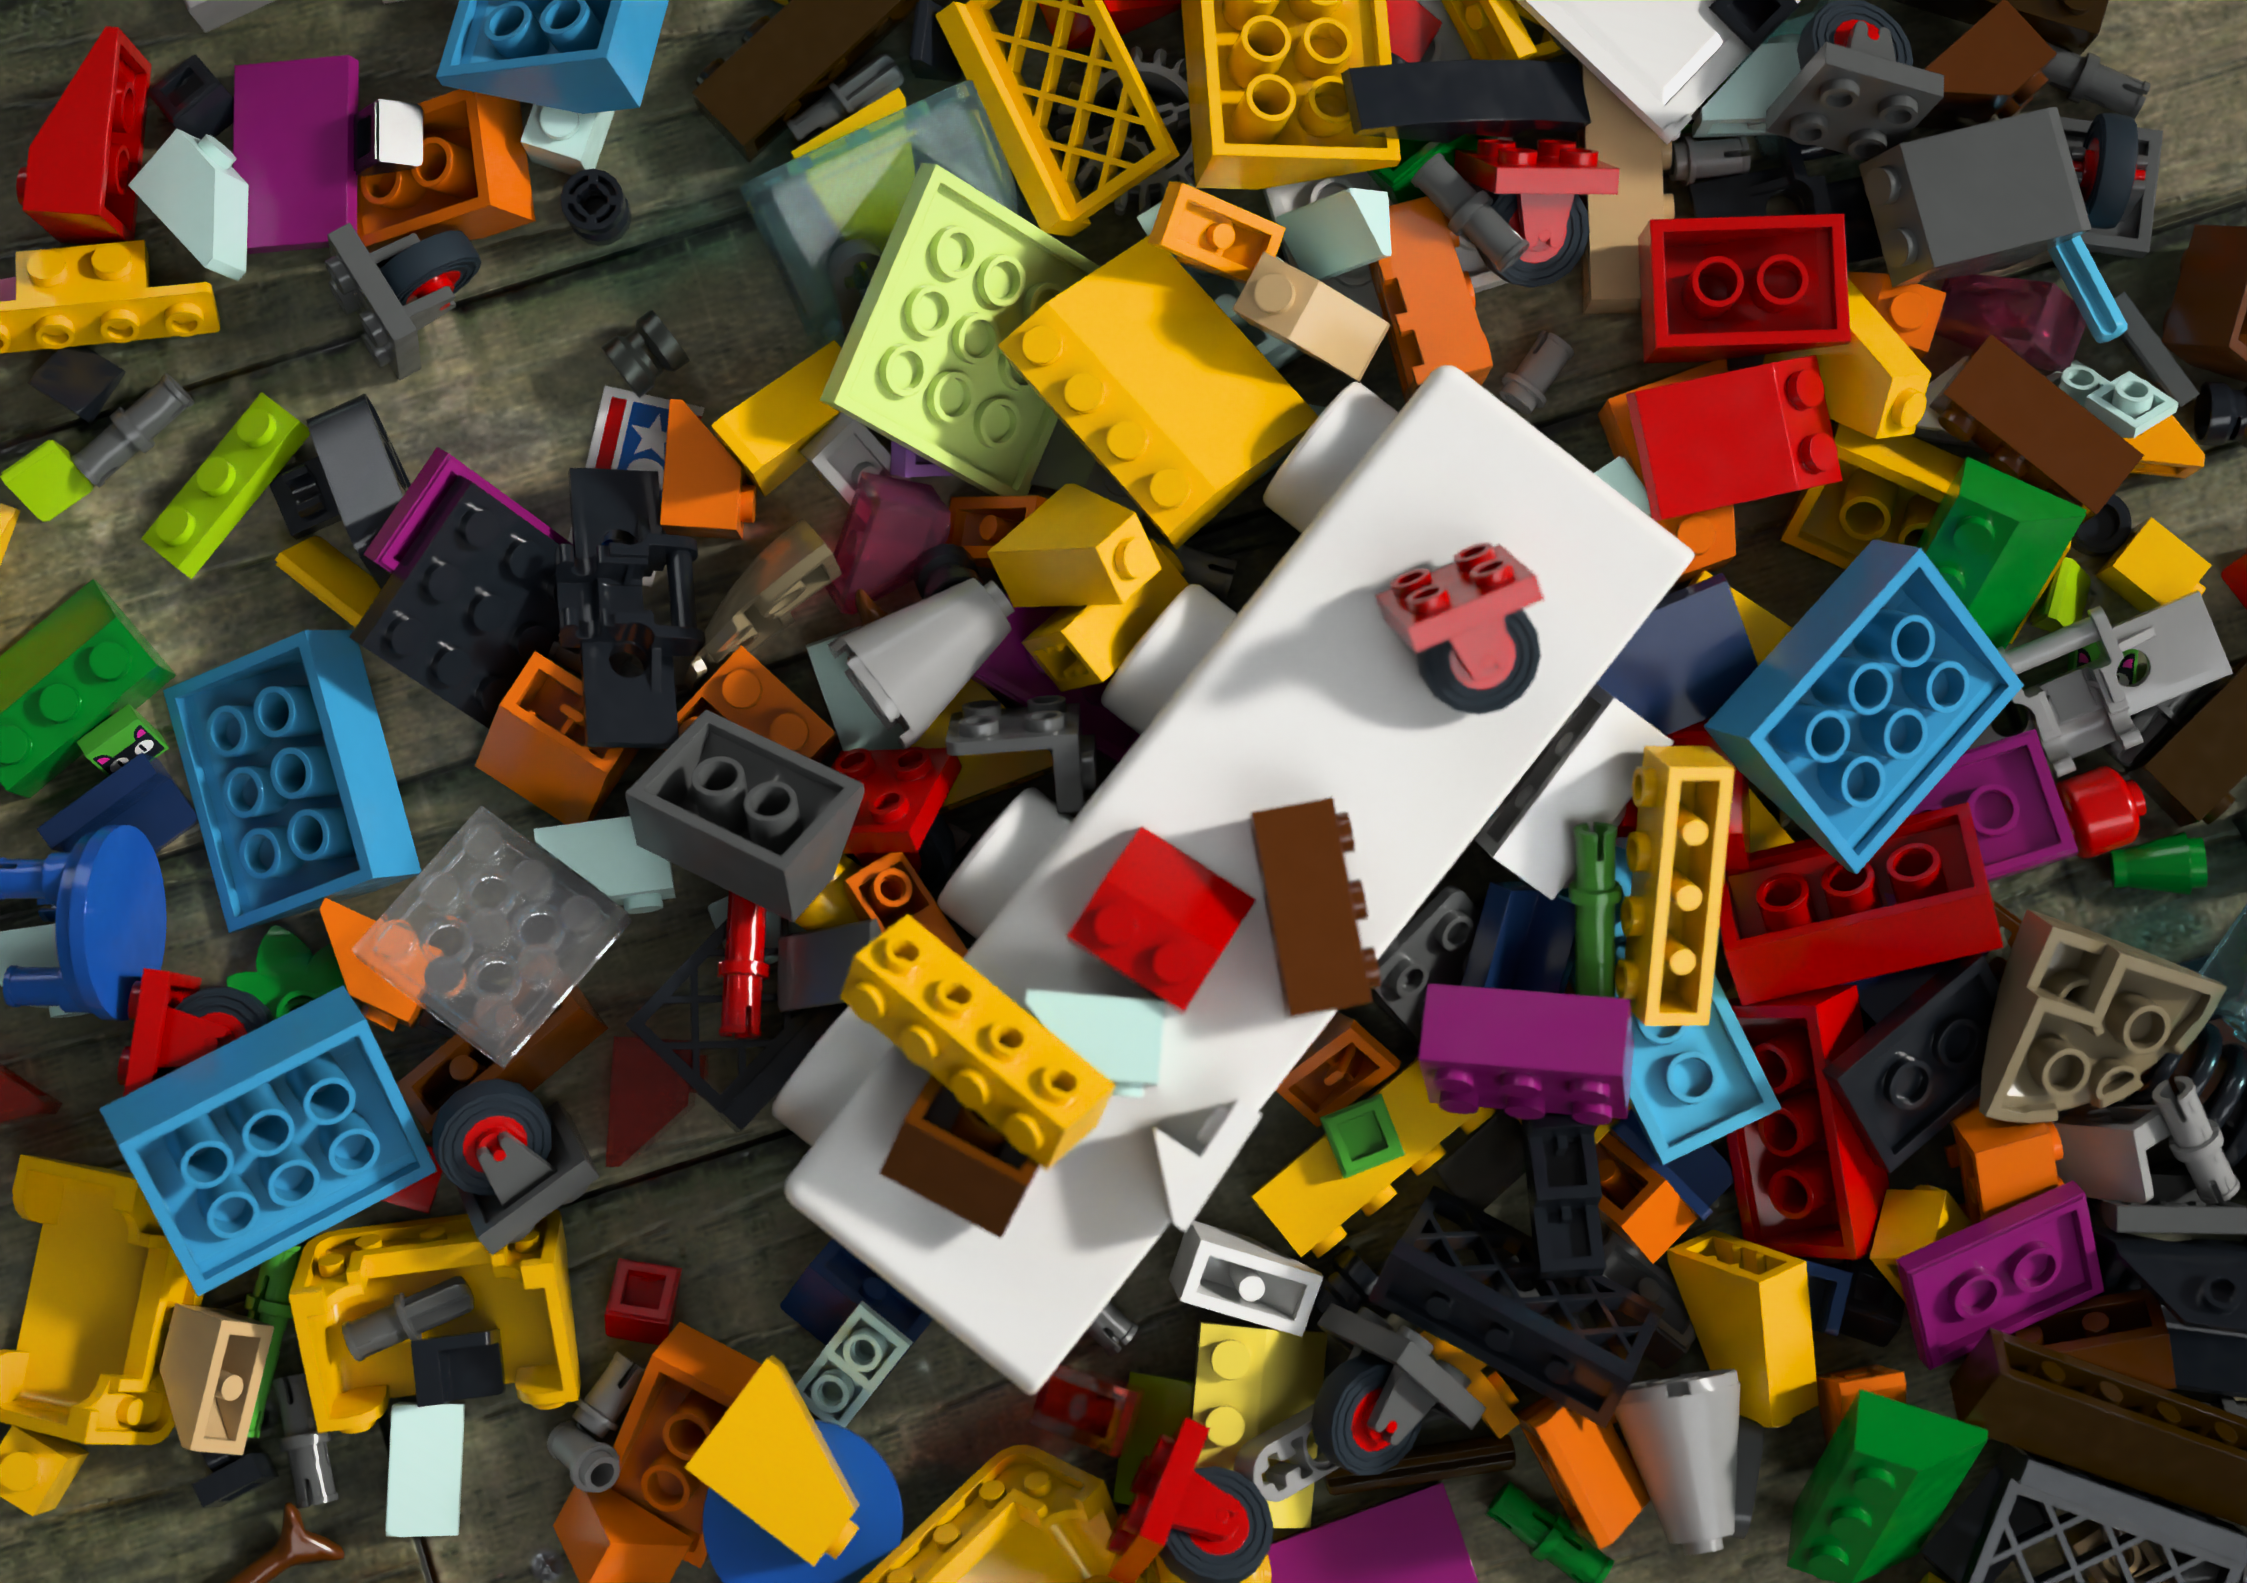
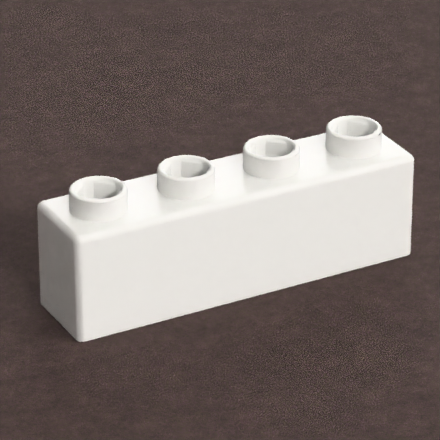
M1443 365L1434 369L1400 412L1393 409L1363 384L1357 382L1350 383L1335 397L1291 451L1263 495V501L1266 506L1302 533L1301 536L1238 614L1201 585L1190 584L1179 593L1135 645L1108 683L1101 697V703L1105 708L1141 735L1075 818L1068 812L1057 813V804L1035 787L1027 788L1021 792L980 838L939 896L937 905L940 910L977 939L962 959L1039 1023L1041 1022L1025 1004L1026 989L1158 1000L1067 941V935L1105 876L1141 826L1255 898V903L1183 1015L1165 1004L1158 1085H1144L1143 1098L1111 1095L1098 1125L1047 1171L1042 1166L1039 1168L1002 1239L879 1174L903 1120L931 1074L922 1066L910 1061L902 1049L872 1024L861 1020L850 1006L845 1009L807 1054L773 1103V1116L811 1146V1149L785 1182L784 1192L791 1205L1028 1395H1034L1041 1388L1172 1221L1152 1128H1157L1200 1157L1206 1145L1197 1140L1196 1137L1218 1104L1230 1111L1235 1102L1241 1100L1258 1112L1338 1011L1334 1010L1287 1019L1249 823L1251 812L1332 797L1336 813L1348 812L1355 844V852L1344 854L1349 881L1361 879L1368 911V919L1357 921L1362 948L1373 946L1378 960L1694 558V552L1688 546L1454 366ZM1480 543H1491L1492 546L1501 544L1536 574L1544 600L1523 608L1538 633L1541 657L1536 677L1523 696L1503 710L1480 715L1457 711L1437 699L1431 693L1420 675L1417 653L1384 620L1375 595L1392 589L1391 582L1402 574L1417 569H1428L1430 572L1454 563L1453 557L1467 547Z

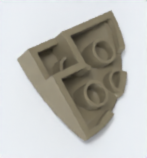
M803 519L797 521L769 544L751 562L722 599L704 631L705 642L696 655H693L685 675L684 682L693 695L698 692L741 645L751 654L795 622L791 614L793 609L842 575L829 547Z
M2027 909L2011 948L1994 1006L1982 1071L1979 1112L1985 1117L2008 1122H2054L2058 1120V1111L2075 1108L2087 1103L2098 1108H2104L2124 1099L2143 1087L2140 1075L2159 1061L2166 1053L2180 1055L2187 1049L2216 1010L2227 987L2216 980L2138 948Z

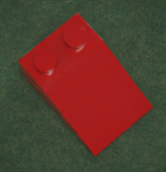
M106 26L29 146L27 167H21L17 175L16 193L19 204L23 206L22 210L58 242L103 244L134 241L139 196L128 184L142 168L149 98L147 93L150 88L152 65L119 27Z
M1844 214L1651 219L1638 237L1644 363L1708 362L1846 345L1851 342Z
M1817 355L1758 365L1626 394L1651 516L1654 521L1843 481Z

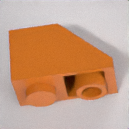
M887 853L843 882L849 903L858 921L877 919L883 934L908 914L960 958H963L968 952L904 853Z

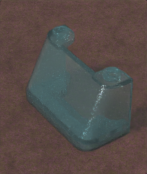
M973 80L964 81L774 168L741 186L742 200L807 336L820 331L823 340H828L842 334L828 272L829 259L833 251L840 244L851 239L871 241L883 253L921 163L939 165L1033 224ZM865 262L854 264V274L851 275L858 291L867 288L865 270L868 267Z

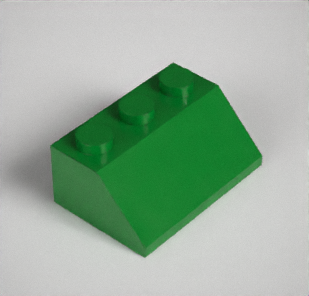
M1966 457L1916 547H1920L1993 645L1996 648L2003 646L2005 650L2085 518L2086 509Z
M95 579L88 582L0 656V783L8 792L30 799L83 754L77 743L80 738L127 704H130L136 710L176 676L169 665Z
M1859 1389L1793 1505L1787 1567L1812 1574L1825 1581L1858 1583L1916 1556L1985 1445L1988 1430Z

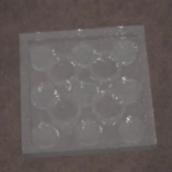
M481 805L354 945L352 951L358 960L500 1067L504 1068L632 921L626 910Z

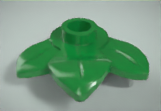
M278 925L270 927L262 939L257 952L256 972H241L226 978L227 987L253 994L270 1009L274 1019L342 985L347 990L331 943L312 955L310 949L297 936Z

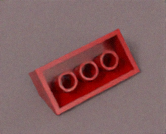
M1969 802L1908 816L1857 874L1846 870L1813 838L1751 852L1750 869L1724 870L1719 920L1724 952L1742 1006L2004 948ZM1884 893L1894 895L1896 904L1888 906Z
M1834 985L1745 1006L1741 1005L1739 997L1727 999L1781 1106V1109L1726 1135L1744 1240L1796 1257L1855 1260L1861 1258L1872 1250L1886 1190L1890 1189L1887 1171L1874 1164L1822 1072L1824 1068L1865 1034L1857 985Z

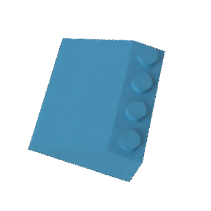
M459 0L436 78L442 86L581 114L640 108L669 0Z
M1873 539L1705 724L1704 728L1748 780L1846 870L1857 874L2024 685L1920 547Z
M304 630L163 690L229 933L243 931L320 908L324 898L337 903L377 891L422 874L360 647L357 642L349 638L354 630Z
M343 985L100 1108L118 1147L198 1297L437 1171L366 1018Z

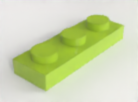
M261 392L141 539L179 571L192 579L310 436L308 427Z

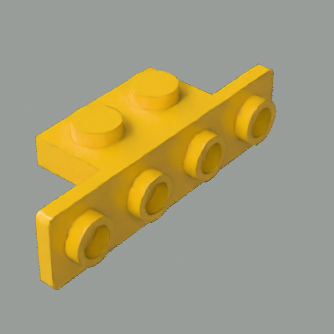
M145 240L16 252V300L0 301V354L43 349H63L66 347L105 343H127L135 340L177 336L190 337L197 334L217 333L220 331V317L210 283L200 282L150 287L149 254Z

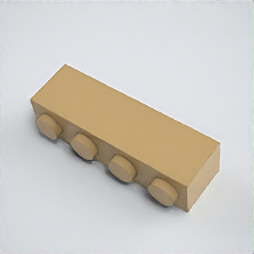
M1578 60L1577 64L1580 69L1591 123L1576 131L1577 148L1596 150L1599 152L1598 160L1620 168L1618 195L1579 194L1587 209L1589 236L1584 254L1581 257L1583 314L1641 313L1638 237L1651 219H1675L1673 194L1663 193V170H1670L1672 141L1666 145L1646 123Z

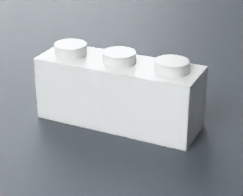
M1595 683L1474 840L1495 860L1553 901L1561 889L1568 888L1569 884L1575 881L1574 827L1587 823L1591 833H1593V822L1608 823L1618 827L1624 818L1626 804L1633 796V775L1637 767H1642L1644 746H1671L1673 741Z

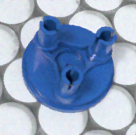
M107 825L97 831L84 835L76 843L71 853H51L46 859H6L0 857V900H5L6 898L37 899V905L51 904V908H41L38 913L44 922L56 921V946L60 966L19 967V965H10L3 978V996L6 1004L11 1007H20L21 1005L60 1006L64 1012L90 1013L106 1021L130 1020L128 1016V1001L131 988L135 981H142L143 968L161 970L166 942L167 914L163 877L157 856L148 838L141 830L132 825Z
M814 1419L859 1503V1507L850 1520L860 1527L836 1560L824 1552L815 1566H812L709 1487L703 1512L704 1541L712 1566L723 1583H859L900 1545L903 1532V1506L899 1487L891 1469L880 1453L869 1442L853 1431L835 1423Z

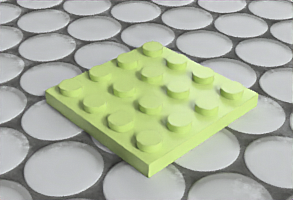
M921 163L820 401L991 496H1027L1031 488L1030 483L1058 417L1011 366L998 345L1047 301L1100 266L939 165Z

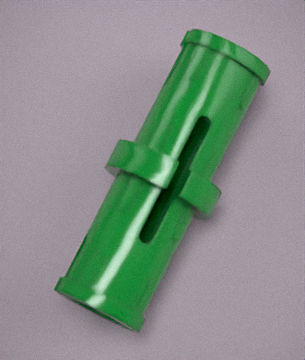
M1510 1480L1497 1492L1485 1511L1486 1516L1495 1520L1529 1546V1554L1537 1561L1542 1562L1546 1559L1576 1583H1602L1614 1565V1560L1611 1557L1606 1556L1569 1527V1519L1559 1512L1555 1515L1551 1514L1518 1489Z

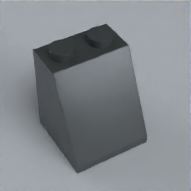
M2057 107L2036 110L1901 143L1859 165L1892 287L2007 269L2092 230Z

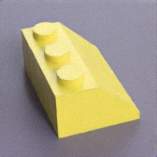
M1199 1320L1194 1370L1195 1385L1190 1419L1210 1428L1194 1469L1217 1466L1234 1471L1237 1453L1246 1442L1315 1403L1324 1380L1328 1335L1326 1332L1305 1330L1303 1336L1300 1337L1266 1326ZM1312 1429L1307 1438V1450L1310 1457L1315 1459L1317 1458L1318 1446L1315 1443ZM1267 1458L1269 1468L1280 1462V1460ZM1288 1459L1281 1461V1462L1290 1463ZM1266 1472L1262 1473V1481L1268 1482ZM1314 1483L1283 1501H1267L1274 1528L1311 1527Z

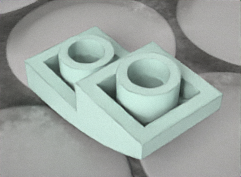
M2078 360L2070 362L2046 377L2122 438H2135L2176 413L2179 402L2152 386L2148 381L2141 379L2130 371L2110 382Z
M861 625L807 644L806 648L843 751L857 748L867 750L905 749L898 742L899 737L905 733L900 724L898 723L890 730H887L844 673L849 669V666L846 664L848 657L846 651L835 659L828 647V644L836 638L861 627Z
M862 1301L822 1350L819 1357L796 1384V1387L807 1408L823 1421L846 1427L913 1342Z

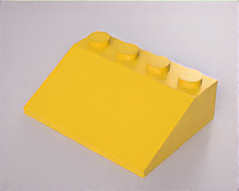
M1181 0L1195 188L1259 190L1398 166L1401 161L1399 139L1354 135L1341 73L1349 68L1392 64L1386 0Z
M1148 235L1047 301L1006 337L998 347L1011 366L1177 550L1293 448L1319 416L1173 255L1148 243L1150 235Z

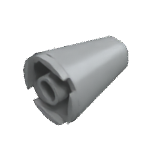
M971 578L841 635L828 644V647L835 659L846 651L850 660L846 662L849 669L844 673L887 730H890L899 723L906 731L899 737L898 742L902 747L908 749L919 740L1010 633L1012 628L1007 617L1014 612V609L993 581L982 586L975 578Z
M1735 1369L1681 1374L1679 1375L1680 1377L1664 1380L1656 1378L1630 1383L1614 1412L1669 1544H1683L1685 1555L1721 1550L1724 1548L1722 1537L1732 1535L1735 1532L1740 1382L1737 1370Z

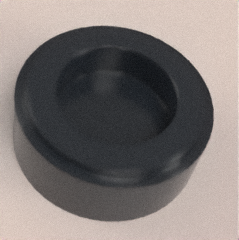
M2113 494L2096 516L2079 526L2072 538L2071 546L2084 555L2094 557L2106 555L2119 548L2127 540L2132 526L2130 511L2123 500Z

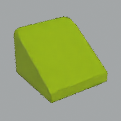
M47 440L3 471L0 476L4 484L43 522L52 520L93 490V483L73 463L71 452L54 440Z
M2065 557L2033 609L2030 620L2032 627L2054 632L2082 619L2091 579L2074 559Z

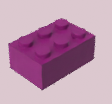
M1427 984L1419 1063L1430 1103H1438L1441 1109L1457 1114L1476 1113L1479 1107L1505 1109V1113L1512 1117L1528 1120L1543 1118L1545 1112L1570 1114L1573 1120L1589 1125H1605L1611 1123L1612 1118H1628L1634 1052L1630 999Z

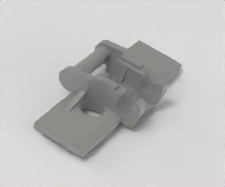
M2196 590L2112 626L2103 608L2099 605L2087 610L2089 617L2008 651H2005L2003 646L1996 648L2016 675L2096 642L2099 648L2100 655L2098 659L2061 673L2027 689L2022 690L2021 688L2011 701L2014 704H2022L2025 707L2026 721L2023 727L2013 734L2004 735L1994 731L1990 723L1967 750L2036 729L2049 766L2058 778L2076 770L2072 759L2116 740L2124 750L2143 743L2141 733L2135 727L2130 717L2131 715L2233 674L2200 591ZM2128 649L2139 650L2145 655L2147 660V671L2144 677L2134 684H2120L2117 680V668L2124 659L2122 652Z

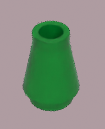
M2181 832L2126 849L2109 851V868L2113 888L2128 887L2191 895L2192 889L2207 887V858L2202 837L2187 838L2186 833Z

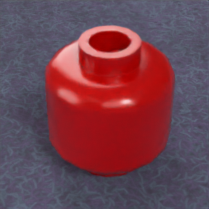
M2102 766L2055 784L2078 849L2077 857L2088 859L2130 844L2136 840L2140 830L2139 817L2146 814L2147 807L2144 795L2139 785L2133 779L2125 781L2114 769Z

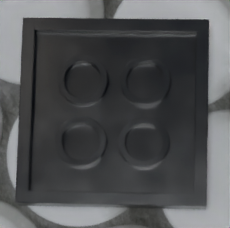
M459 475L349 638L490 729L500 703L533 653L536 651L547 658L554 641L558 642L560 636H558L559 618L554 555L559 544L475 483Z

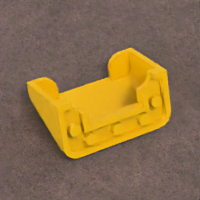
M20 1154L12 1188L14 1207L21 1218L43 1224L16 1350H0V1422L82 1444H158L167 1438L175 1427L159 1369L175 1304L201 1307L204 1294L199 1297L197 1296L133 1173Z
M555 1209L537 1222L533 1230L525 1238L516 1243L507 1244L493 1255L477 1239L468 1214L339 1229L318 1235L307 1242L303 1248L288 1296L317 1432L340 1431L345 1434L364 1432L372 1428L376 1424L377 1419L384 1415L390 1398L416 1395L410 1339L379 1351L358 1362V1360L353 1358L347 1347L342 1332V1324L347 1321L351 1322L394 1303V1296L399 1293L409 1297L455 1276L463 1277L471 1289L474 1298L473 1310L423 1332L422 1338L500 1329L506 1384L515 1383L517 1397L520 1401L540 1410L555 1409L567 1402L579 1401L581 1379L566 1239L560 1211Z
M1014 1445L1001 1450L991 1457L859 1583H1121L1107 1576L1116 1554L1106 1550V1546L1118 1520V1515L1103 1480L1037 1447ZM1142 1576L1135 1583H1144Z

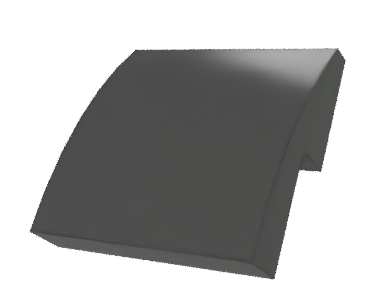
M2149 1169L2154 1197L2144 1204L2089 1198L2101 1220L2116 1232L2247 1234V1207L2230 1202L2229 1200L2224 1201L2216 1182L2212 1185V1188L2217 1197L2218 1204L2202 1202L2196 1192L2197 1188L2188 1169Z

